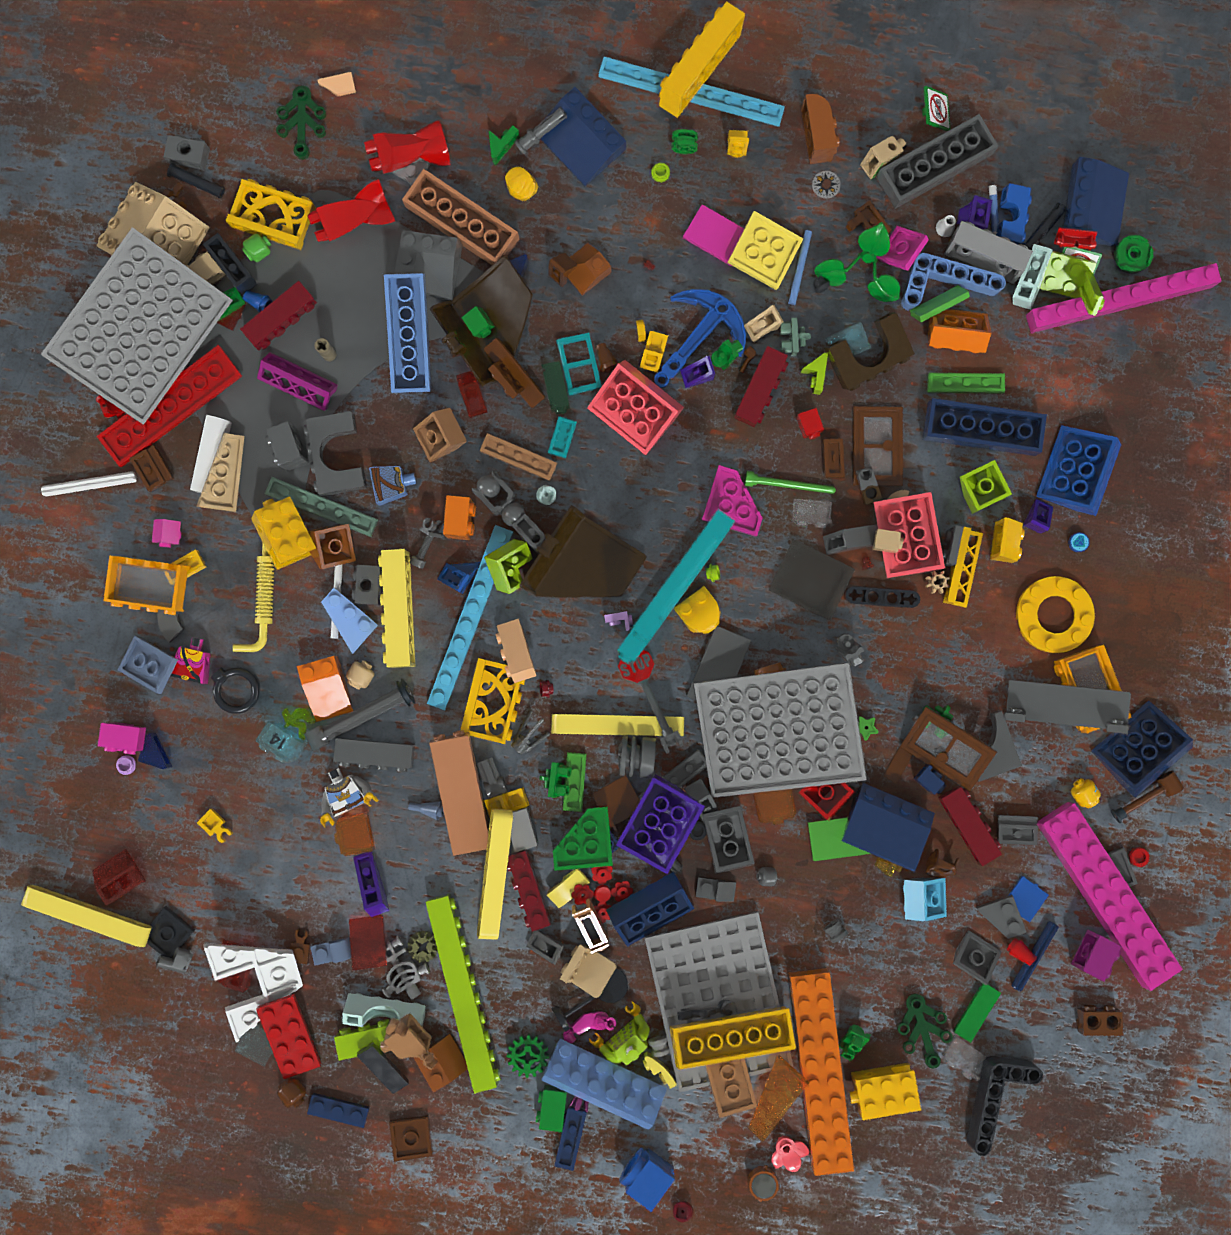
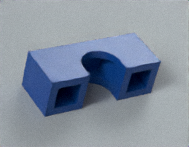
M1009 183L1002 189L999 208L1010 211L1012 221L1003 220L999 223L996 236L1006 237L1010 239V242L1017 245L1025 241L1026 232L1024 230L1029 219L1027 211L1032 201V195H1030L1031 188Z

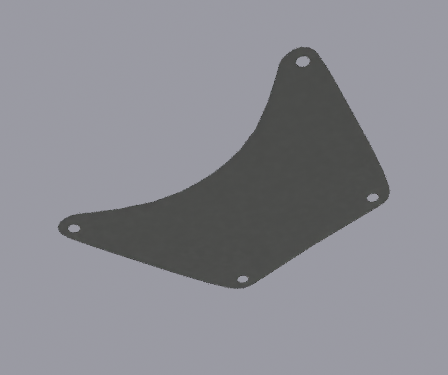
M320 190L308 197L312 200L314 206L318 201L330 204L353 200L330 190ZM301 207L295 209L294 212H300V214L292 217V219L303 217L304 209ZM320 221L312 225L309 224L302 250L268 240L271 245L269 246L270 254L259 262L250 261L247 257L242 262L258 283L249 291L268 295L274 301L297 281H300L317 303L314 309L309 313H304L296 324L290 325L285 329L286 331L283 335L275 337L267 348L259 351L240 330V328L260 313L245 301L243 306L216 323L183 369L184 371L219 345L242 374L240 379L197 410L196 413L203 427L206 415L214 416L232 422L229 434L244 436L238 492L252 516L254 511L264 507L263 502L269 499H273L274 502L280 501L265 495L271 477L306 490L311 468L310 462L313 461L312 455H309L307 444L310 443L309 436H306L304 432L306 419L333 414L345 397L362 379L389 360L384 275L395 273L402 231L414 232L396 221L384 225H371L363 222L339 238L318 242L314 232L324 229ZM281 223L277 227V230H282V225H286V223ZM294 224L295 236L297 235L300 224ZM461 258L453 298L484 273ZM225 277L215 286L221 292L235 287L228 277ZM426 297L429 341L443 338L446 336V333L431 313L430 308L435 304L450 300ZM318 339H326L334 348L337 355L333 361L324 360L317 352L315 342ZM271 352L337 384V390L330 397L327 410L323 411L257 379L261 360ZM265 369L264 375L273 378L272 373ZM280 378L284 385L290 386L287 379ZM298 386L301 393L308 394L304 387ZM316 394V399L323 403L324 397ZM287 421L297 429L309 464L290 471H286L284 468H280L279 464H275L272 457L274 450L272 446L269 447L265 438L268 435L266 429ZM296 507L301 517L302 509Z

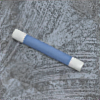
M996 185L989 186V199L993 200L990 212L992 233L996 235L999 224Z

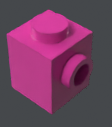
M155 519L152 542L159 543V547L171 548V545H178L181 539V522Z

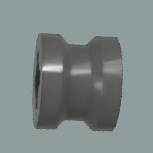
M839 919L832 921L823 929L826 934L830 935L832 943L838 942L848 934V931L841 926L842 922Z

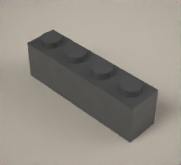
M336 738L333 762H339L338 766L350 767V763L358 764V768H369L370 765H375L379 770H388L389 767H396V771L408 772V769L413 768L415 745Z

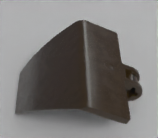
M507 256L500 258L478 279L454 297L453 300L435 304L430 308L431 313L446 333L441 342L447 345L452 357L461 356L481 386L498 382L492 377L488 369L494 362L484 351V348L495 338H499L509 352L515 356L533 296ZM475 306L483 308L495 326L491 329V333L484 338L473 336L462 319Z
M571 505L553 534L549 535L546 533L544 536L545 540L540 547L536 548V551L540 554L519 587L533 597H619L624 594L647 556L587 518L581 511Z

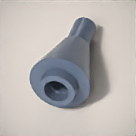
M442 801L422 804L410 802L408 806L409 810L419 811L435 820H439L440 817L444 816Z

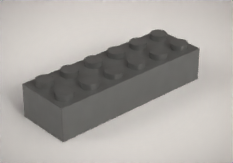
M978 114L881 168L877 179L896 209L992 156L999 146L982 117Z

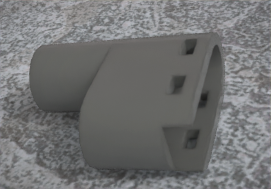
M177 947L173 958L159 955L156 967L185 974L193 956L191 954L192 951Z

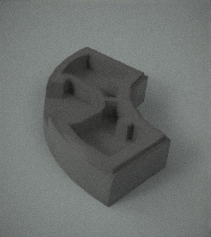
M168 588L160 602L172 603L174 592ZM158 609L159 628L165 639L171 643L184 630L180 624L179 612H176V615L164 614V610Z

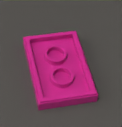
M702 204L683 235V239L730 265L727 262L744 228Z

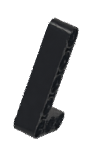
M988 1056L984 1059L967 1135L968 1145L979 1156L988 1155L992 1149L1005 1082L1036 1085L1042 1081V1070L1031 1061L999 1056Z

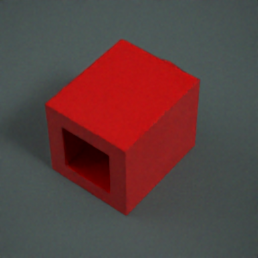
M817 408L797 415L796 419L804 439L809 437L812 440L821 436L820 433H822L824 427Z

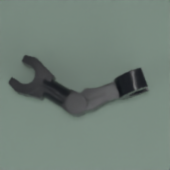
M723 999L719 1002L718 1007L698 1010L681 1009V1011L677 1012L678 1020L699 1017L708 1018L716 1013L730 1016L733 1012L725 1010V1006L731 1004V1001Z

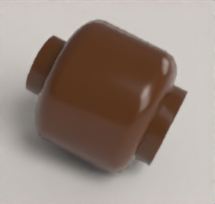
M289 1077L278 1086L277 1096L286 1108L292 1106L297 1108L305 1102L304 1097L307 1090L299 1079Z

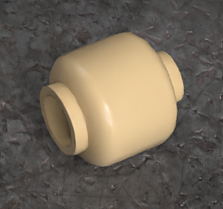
M364 660L361 663L355 661L346 673L347 683L358 690L360 688H367L375 675L371 669L372 665Z

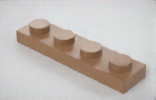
M488 433L480 448V452L548 481L551 480L557 463Z

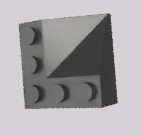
M403 230L394 274L425 273L426 297L453 300L463 245L456 237Z

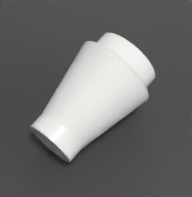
M948 215L937 222L936 231L940 236L949 237L953 234L956 223L955 217Z

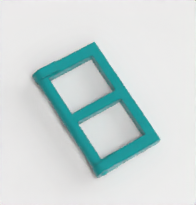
M585 333L557 339L556 343L560 353L568 394L575 395L601 389L602 385L590 334ZM586 340L590 359L567 364L563 345ZM591 364L596 383L573 388L569 369Z

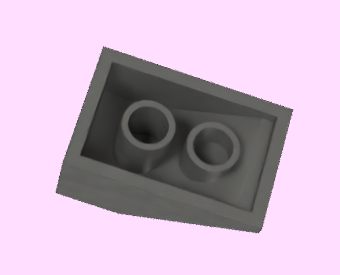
M741 806L703 814L715 874L754 865Z

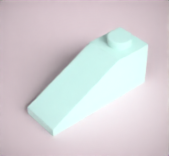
M1036 244L1032 247L1033 252L1013 295V305L1030 310L1039 292L1053 249Z

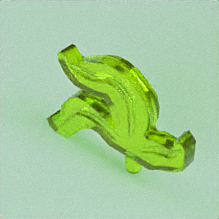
M288 708L282 711V716L286 722L284 727L287 728L289 725L297 727L299 729V738L305 740L304 734L307 731V726L304 722L298 720L303 719L308 724L316 722V719L311 718L309 711L303 708L294 710L291 715L288 713Z

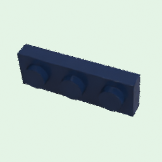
M313 1093L307 1114L364 1128L370 1107Z
M574 1107L567 1108L555 1167L574 1170L587 1114L585 1110L579 1109L576 1111Z

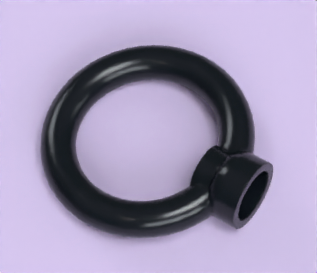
M221 667L212 675L211 679L214 681L213 697L216 704L222 710L232 714H240L250 710L256 704L260 693L259 684L255 676L249 671L242 668L224 670ZM231 676H242L251 685V697L241 706L229 705L221 696V686Z

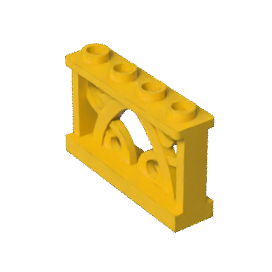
M241 179L231 212L226 218V222L230 227L250 234L257 233L261 237L265 235L268 240L302 250L303 241L310 224L307 215L316 210L312 200L305 196H301V198L296 197L293 193L286 190L283 192L278 191L271 185H259L253 179H248V181ZM255 192L257 197L252 198L250 196V200L253 203L250 206L245 200L246 194ZM277 203L285 219H277L267 227L265 226V218L259 210L265 206ZM242 205H244L247 209L241 217H238ZM295 207L304 209L305 213L300 219H292V217L300 214V212H294ZM255 213L260 217L257 223L253 222V219L257 218L254 215ZM286 223V225H282V230H277L278 224ZM294 224H300L297 235L295 236Z
M478 658L461 730H464V733L469 732L470 736L501 744H506L507 741L511 740L513 730L510 729L511 722L516 721L518 711L514 710L516 703L520 704L522 692H519L521 684H525V680L513 685H508L507 681L509 678L501 682L500 678L506 673L505 666L508 665ZM486 665L501 668L502 670L496 677L485 669ZM491 682L493 683L487 691L482 687L483 683H488V686ZM497 687L503 696L505 705L499 711L489 716L488 708L483 702L478 700V697L490 694ZM514 690L513 697H512V701H511V697H510L508 691ZM477 708H483L484 718H482V713L480 715L476 713ZM509 711L507 721H505L501 717ZM492 722L494 729H496L498 723H501L503 725L502 733L493 735L489 730V723ZM485 724L486 734L471 731V726Z

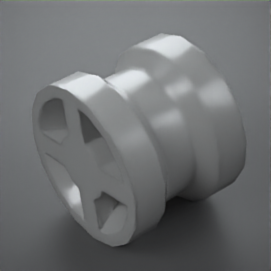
M657 1036L648 1040L649 1045L652 1047V1057H660L670 1053V1049L667 1046V1036Z

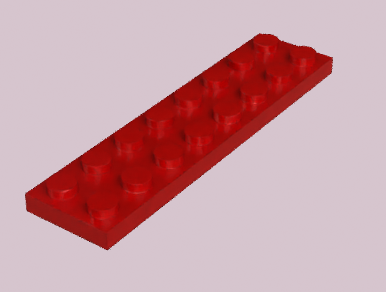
M217 345L180 373L144 425L130 415L125 414L97 435V438L117 465L122 468L130 462L131 457L147 449L240 379L242 374L221 346Z

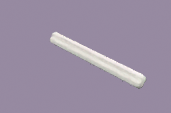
M125 472L45 485L41 487V492L43 496L65 494L133 483L137 481L135 472Z

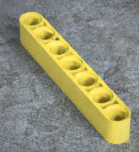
M552 714V734L662 736V729L656 716ZM664 716L669 727H672L673 732L678 730L680 736H684V717Z
M491 810L477 926L478 939L497 940L499 937L513 821L512 810Z
M35 885L27 886L21 903L26 908L138 947L146 946L152 929L150 925Z

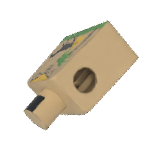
M890 136L873 146L860 166L868 177L873 179L878 175L881 168L900 157L906 148V142L902 138L896 140L893 136Z

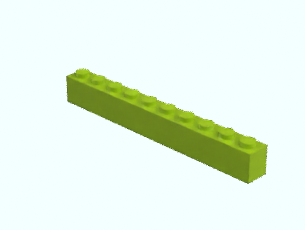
M446 894L428 899L425 903L474 1094L497 1088L498 1081L501 1080L499 1069H495V1053L489 1047V1042H491L490 1033L488 1030L485 1031V1014L483 1011L480 1012L479 1004H481L479 992H475V975L470 973L471 959L469 954L466 955L464 947L467 945L464 935L461 936L459 928H462L460 917H456L454 909H457L455 898H451V894Z

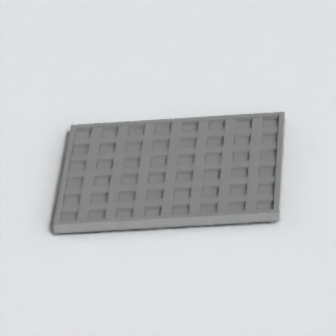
M758 911L645 937L679 1092L710 1086L705 1065L681 1070L676 1067L669 1026L725 1017L726 1015L716 1013L708 1018L699 1017L678 1020V1011L685 1008L698 1010L718 1007L719 1002L723 999L731 1001V1004L725 1006V1010L733 1012L731 1015L780 1007ZM790 1050L744 1058L749 1076L793 1067Z

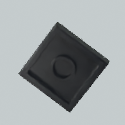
M165 906L150 923L152 929L147 944L160 955L173 958L176 948H182L195 932V929Z

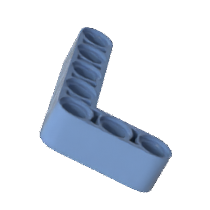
M921 253L911 265L901 304L907 311L916 308L922 300L928 278L954 286L959 285L962 288L989 296L997 295L1005 287L1006 281L1002 275L931 254ZM918 261H923L926 267H920ZM936 266L942 267L944 272H938ZM954 272H960L962 274V278L956 277ZM973 277H978L980 283L974 282ZM913 279H918L921 285H915ZM991 282H996L998 284V288H994L991 285ZM909 296L913 297L916 303H910L907 298Z

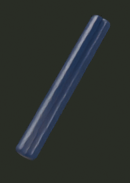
M1049 921L1031 951L1037 958L1031 966L1026 963L1023 964L1011 985L1015 990L1021 992L1059 929V926Z

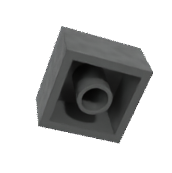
M287 421L266 429L268 435L265 438L269 447L272 446L274 450L272 457L276 465L279 464L280 468L290 471L309 464L297 429Z

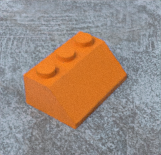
M946 309L929 319V346L937 349L949 348L954 351L965 350L972 353H986L991 337L988 314Z

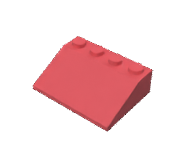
M624 360L618 363L587 408L643 454L647 455L674 422L684 406Z
M931 492L873 502L878 529L901 532L900 537L903 538L902 549H898L897 553L882 551L887 578L938 571L945 568Z

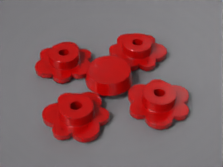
M611 866L592 867V879L600 884L594 892L589 889L587 884L583 886L577 884L571 893L576 905L586 904V900L594 895L595 899L600 901L594 908L602 923L610 920L606 909L612 906L607 905L606 901L610 899L611 895L619 902L628 898L633 893V889L628 881L616 882L615 887L611 890L608 886L604 885L607 880L612 878L611 873L613 869Z

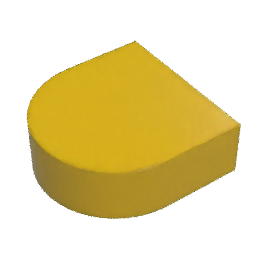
M636 320L638 342H643L646 340L644 320Z

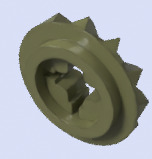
M428 931L416 932L408 941V953L412 959L418 962H428L438 952L434 935ZM429 941L426 946L427 951L422 950L418 953L417 951L420 947L418 943L423 944Z

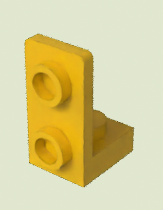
M729 130L727 155L736 158L746 156L749 138H747L748 131Z

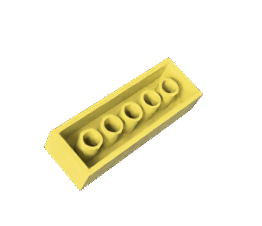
M405 549L381 550V555L378 556L379 567H382L379 583L380 586H383V594H380L381 606L384 605V613H381L382 625H385V633H382V642L386 644V652H383V662L389 668L416 667L410 553Z

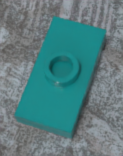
M558 417L548 454L567 458L577 421Z

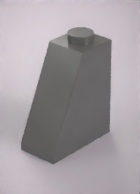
M877 524L843 529L823 536L826 554L830 555L873 546L875 531L878 529Z

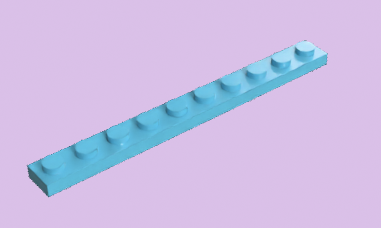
M608 57L603 58L599 71L600 78L658 94L662 88L660 84L663 78L669 76L666 73ZM703 84L690 101L691 103L778 127L780 126L785 108L782 105Z
M497 525L493 529L427 704L442 710L447 708L494 585L484 557L508 543L512 538L513 531Z

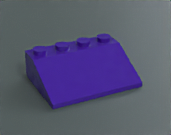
M655 774L616 846L668 874L705 805L671 782Z

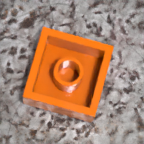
M446 496L443 534L447 538L470 540V537L474 536L475 524L472 522V517L476 516V505L470 497Z

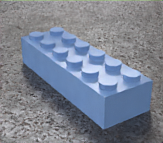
M425 273L384 275L391 393L430 392L432 388Z
M559 1039L541 1079L552 1086L648 1130L655 1123L667 1090L666 1087L562 1039Z

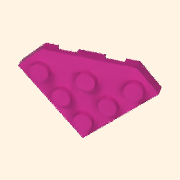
M719 465L702 521L710 522L719 509L735 520L730 529L757 537L762 522L760 512L757 510L751 495L743 484L738 471Z

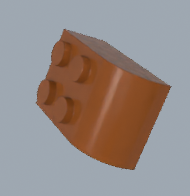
M807 94L801 108L809 164L830 162L834 154L837 153V147L840 144L839 136L835 135L836 117L832 116L831 106L824 97L817 94Z

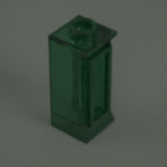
M560 361L542 364L551 412L556 414L566 413L567 409H570Z

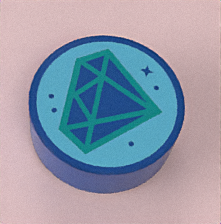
M1076 533L1069 538L1068 545L1072 551L1082 552L1088 548L1089 538L1084 533Z

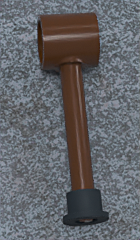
M1174 770L1168 771L1156 779L1158 787L1123 808L1112 809L1111 813L1116 821L1122 823L1127 814L1162 793H1165L1166 797H1171L1181 792L1184 786Z

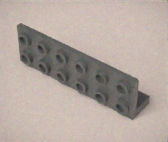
M1010 680L1005 720L1016 722L1029 720L1106 729L1107 732L1128 734L1131 693Z

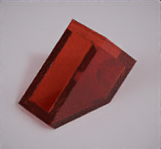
M472 371L456 375L469 417L472 418L488 413L478 380Z

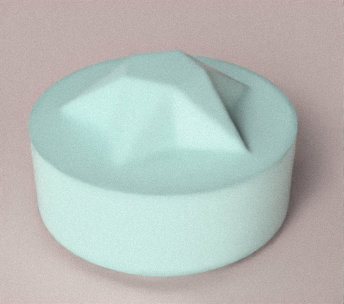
M548 485L541 486L536 493L537 500L545 505L552 504L556 499L555 489Z

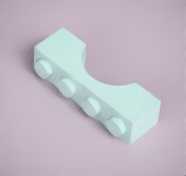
M348 993L343 1010V1024L363 1027L367 1021L375 1017H388L399 1020L411 1013L419 1024L423 1026L425 1005L383 999L378 996H364L359 993Z

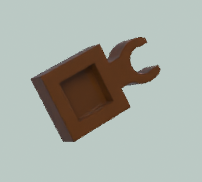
M300 928L295 931L296 942H290L289 950L293 951L296 963L308 964L311 943L305 942L309 936V930H305V936L302 937L299 935Z

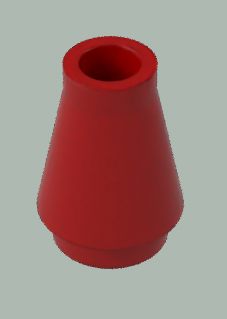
M1017 938L1006 949L1010 952L1009 955L1029 966L1037 958L1025 943Z

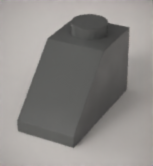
M701 779L684 788L687 794L705 805L700 815L703 823V814L719 811Z

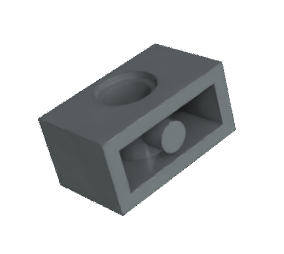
M178 134L175 136L168 135L163 157L169 164L175 163L178 166L206 171L210 148L204 140L199 138H193L192 140ZM186 149H191L189 153L184 154Z
M357 565V569H354L353 580L356 581V588L352 590V600H355V604L381 606L380 594L382 593V586L379 583V575H382V567ZM370 580L371 588L364 590L363 583Z

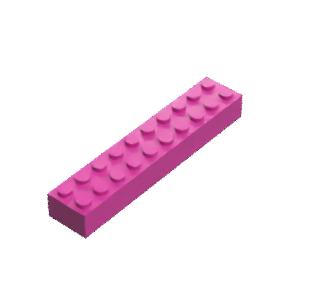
M1066 802L1037 821L1038 828L1112 942L1121 946V956L1141 987L1152 991L1182 971V967L1076 804Z

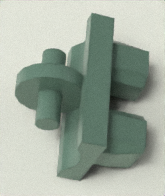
M791 318L790 321L783 322L780 326V335L790 334V340L781 341V352L797 356L799 352L798 341H800L801 347L806 346V340L811 339V334L805 333V327H799L798 333L797 318Z

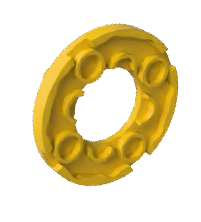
M1047 577L1032 583L1020 596L1016 608V620H1018L1020 632L1024 639L1033 647L1048 653H1062L1075 649L1087 639L1094 625L1095 612L1089 594L1081 585L1065 577ZM1050 596L1065 598L1071 604L1074 612L1072 625L1062 633L1054 634L1048 632L1038 621L1037 612L1039 605Z

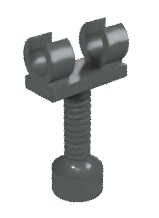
M426 518L423 521V527L420 528V531L427 535L418 554L412 556L410 560L412 565L421 569L424 568L427 562L424 560L431 541L434 537L442 539L444 537V523L439 530L442 521H432L430 527L431 518Z

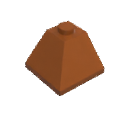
M589 243L570 256L577 263V267L568 275V279L582 296L611 273V265Z
M349 524L307 530L316 549L309 552L320 569L356 561Z

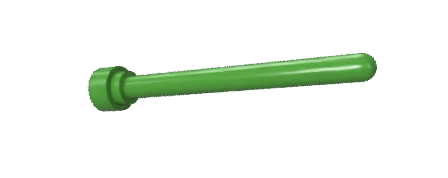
M746 471L744 485L750 487L763 484L830 494L836 491L834 486L761 477L753 471Z

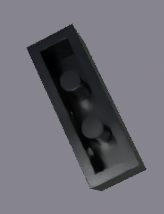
M219 233L203 243L242 295L258 284Z

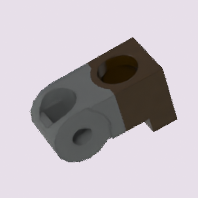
M869 466L856 470L863 504L867 505L883 500L872 467Z

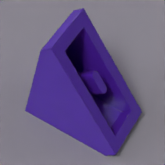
M706 356L680 370L686 388L712 381L715 377L710 356Z
M1036 499L1023 526L1039 534L1048 531L1051 524L1053 507Z

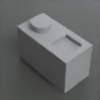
M528 807L513 811L511 841L515 852L538 846Z

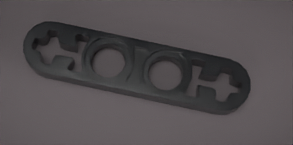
M850 587L844 595L848 603L855 605L914 608L920 603L919 594L911 590ZM853 590H855V594H863L862 590H864V602L861 601L862 597H857L853 601L849 594ZM869 592L877 593L878 599L876 602L868 600ZM889 593H894L897 596V601L893 604L887 601ZM900 593H903L902 597L904 598L910 597V594H912V598H915L916 601L910 605L909 601L903 600L901 605Z

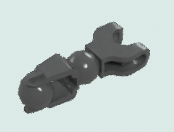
M492 470L491 475L480 477L476 488H471L472 493L494 515L500 514L504 523L513 526L532 550L540 554L536 551V548L541 546L545 540V535L525 514L523 506L515 503L516 496L494 470ZM501 486L508 494L507 500L502 501L500 506L494 507L487 499L497 496Z

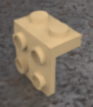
M580 944L579 947L576 946L573 949L570 962L566 963L562 968L560 979L565 983L572 982L588 994L598 998L615 971L616 964L597 951L591 953L588 945Z

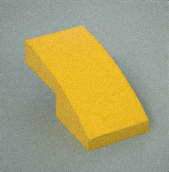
M654 331L649 332L640 368L658 373L668 335Z
M524 787L484 800L489 817L491 816L492 809L515 811L529 806Z

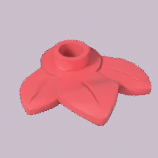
M782 1136L776 1142V1151L773 1153L771 1161L775 1169L784 1165L787 1170L797 1172L801 1167L800 1158L809 1155L810 1152L802 1141H793L790 1137Z

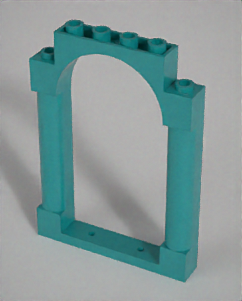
M718 509L618 648L619 659L626 664L636 661L727 535L735 520Z

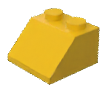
M1003 518L995 522L990 560L1014 563L1021 558L1022 548L1020 547V541L1023 540L1025 530L1022 528L1023 523L1010 518Z

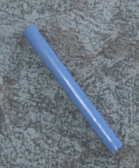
M809 230L804 232L788 301L790 305H796L812 231Z

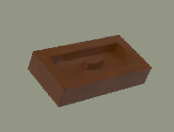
M824 439L825 478H844L843 439Z

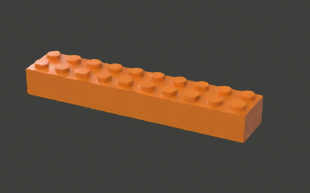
M827 968L789 972L788 977L812 1170L815 1176L854 1171L830 972Z

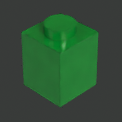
M475 306L462 317L475 337L484 338L495 327L483 308Z

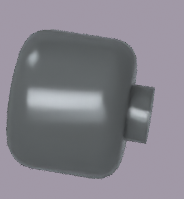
M761 867L756 874V879L761 886L772 887L777 882V871L773 867Z

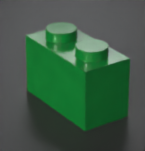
M544 1085L543 1091H539L538 1103H542L541 1111L537 1110L536 1123H539V1130L562 1132L567 1092L551 1085Z

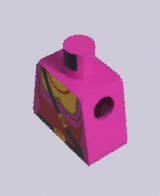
M192 637L190 648H178L175 655L178 661L170 676L208 684L211 655L208 652L201 651L204 640Z

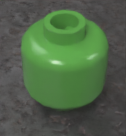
M255 233L243 242L242 250L250 261L259 262L270 254L269 246L271 243L265 235L261 237Z

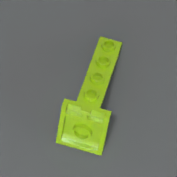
M1052 251L1040 289L1073 298L1082 297L1086 310L1091 315L1096 316L1098 310H1101L1104 305L1105 299L1093 274L1096 262Z

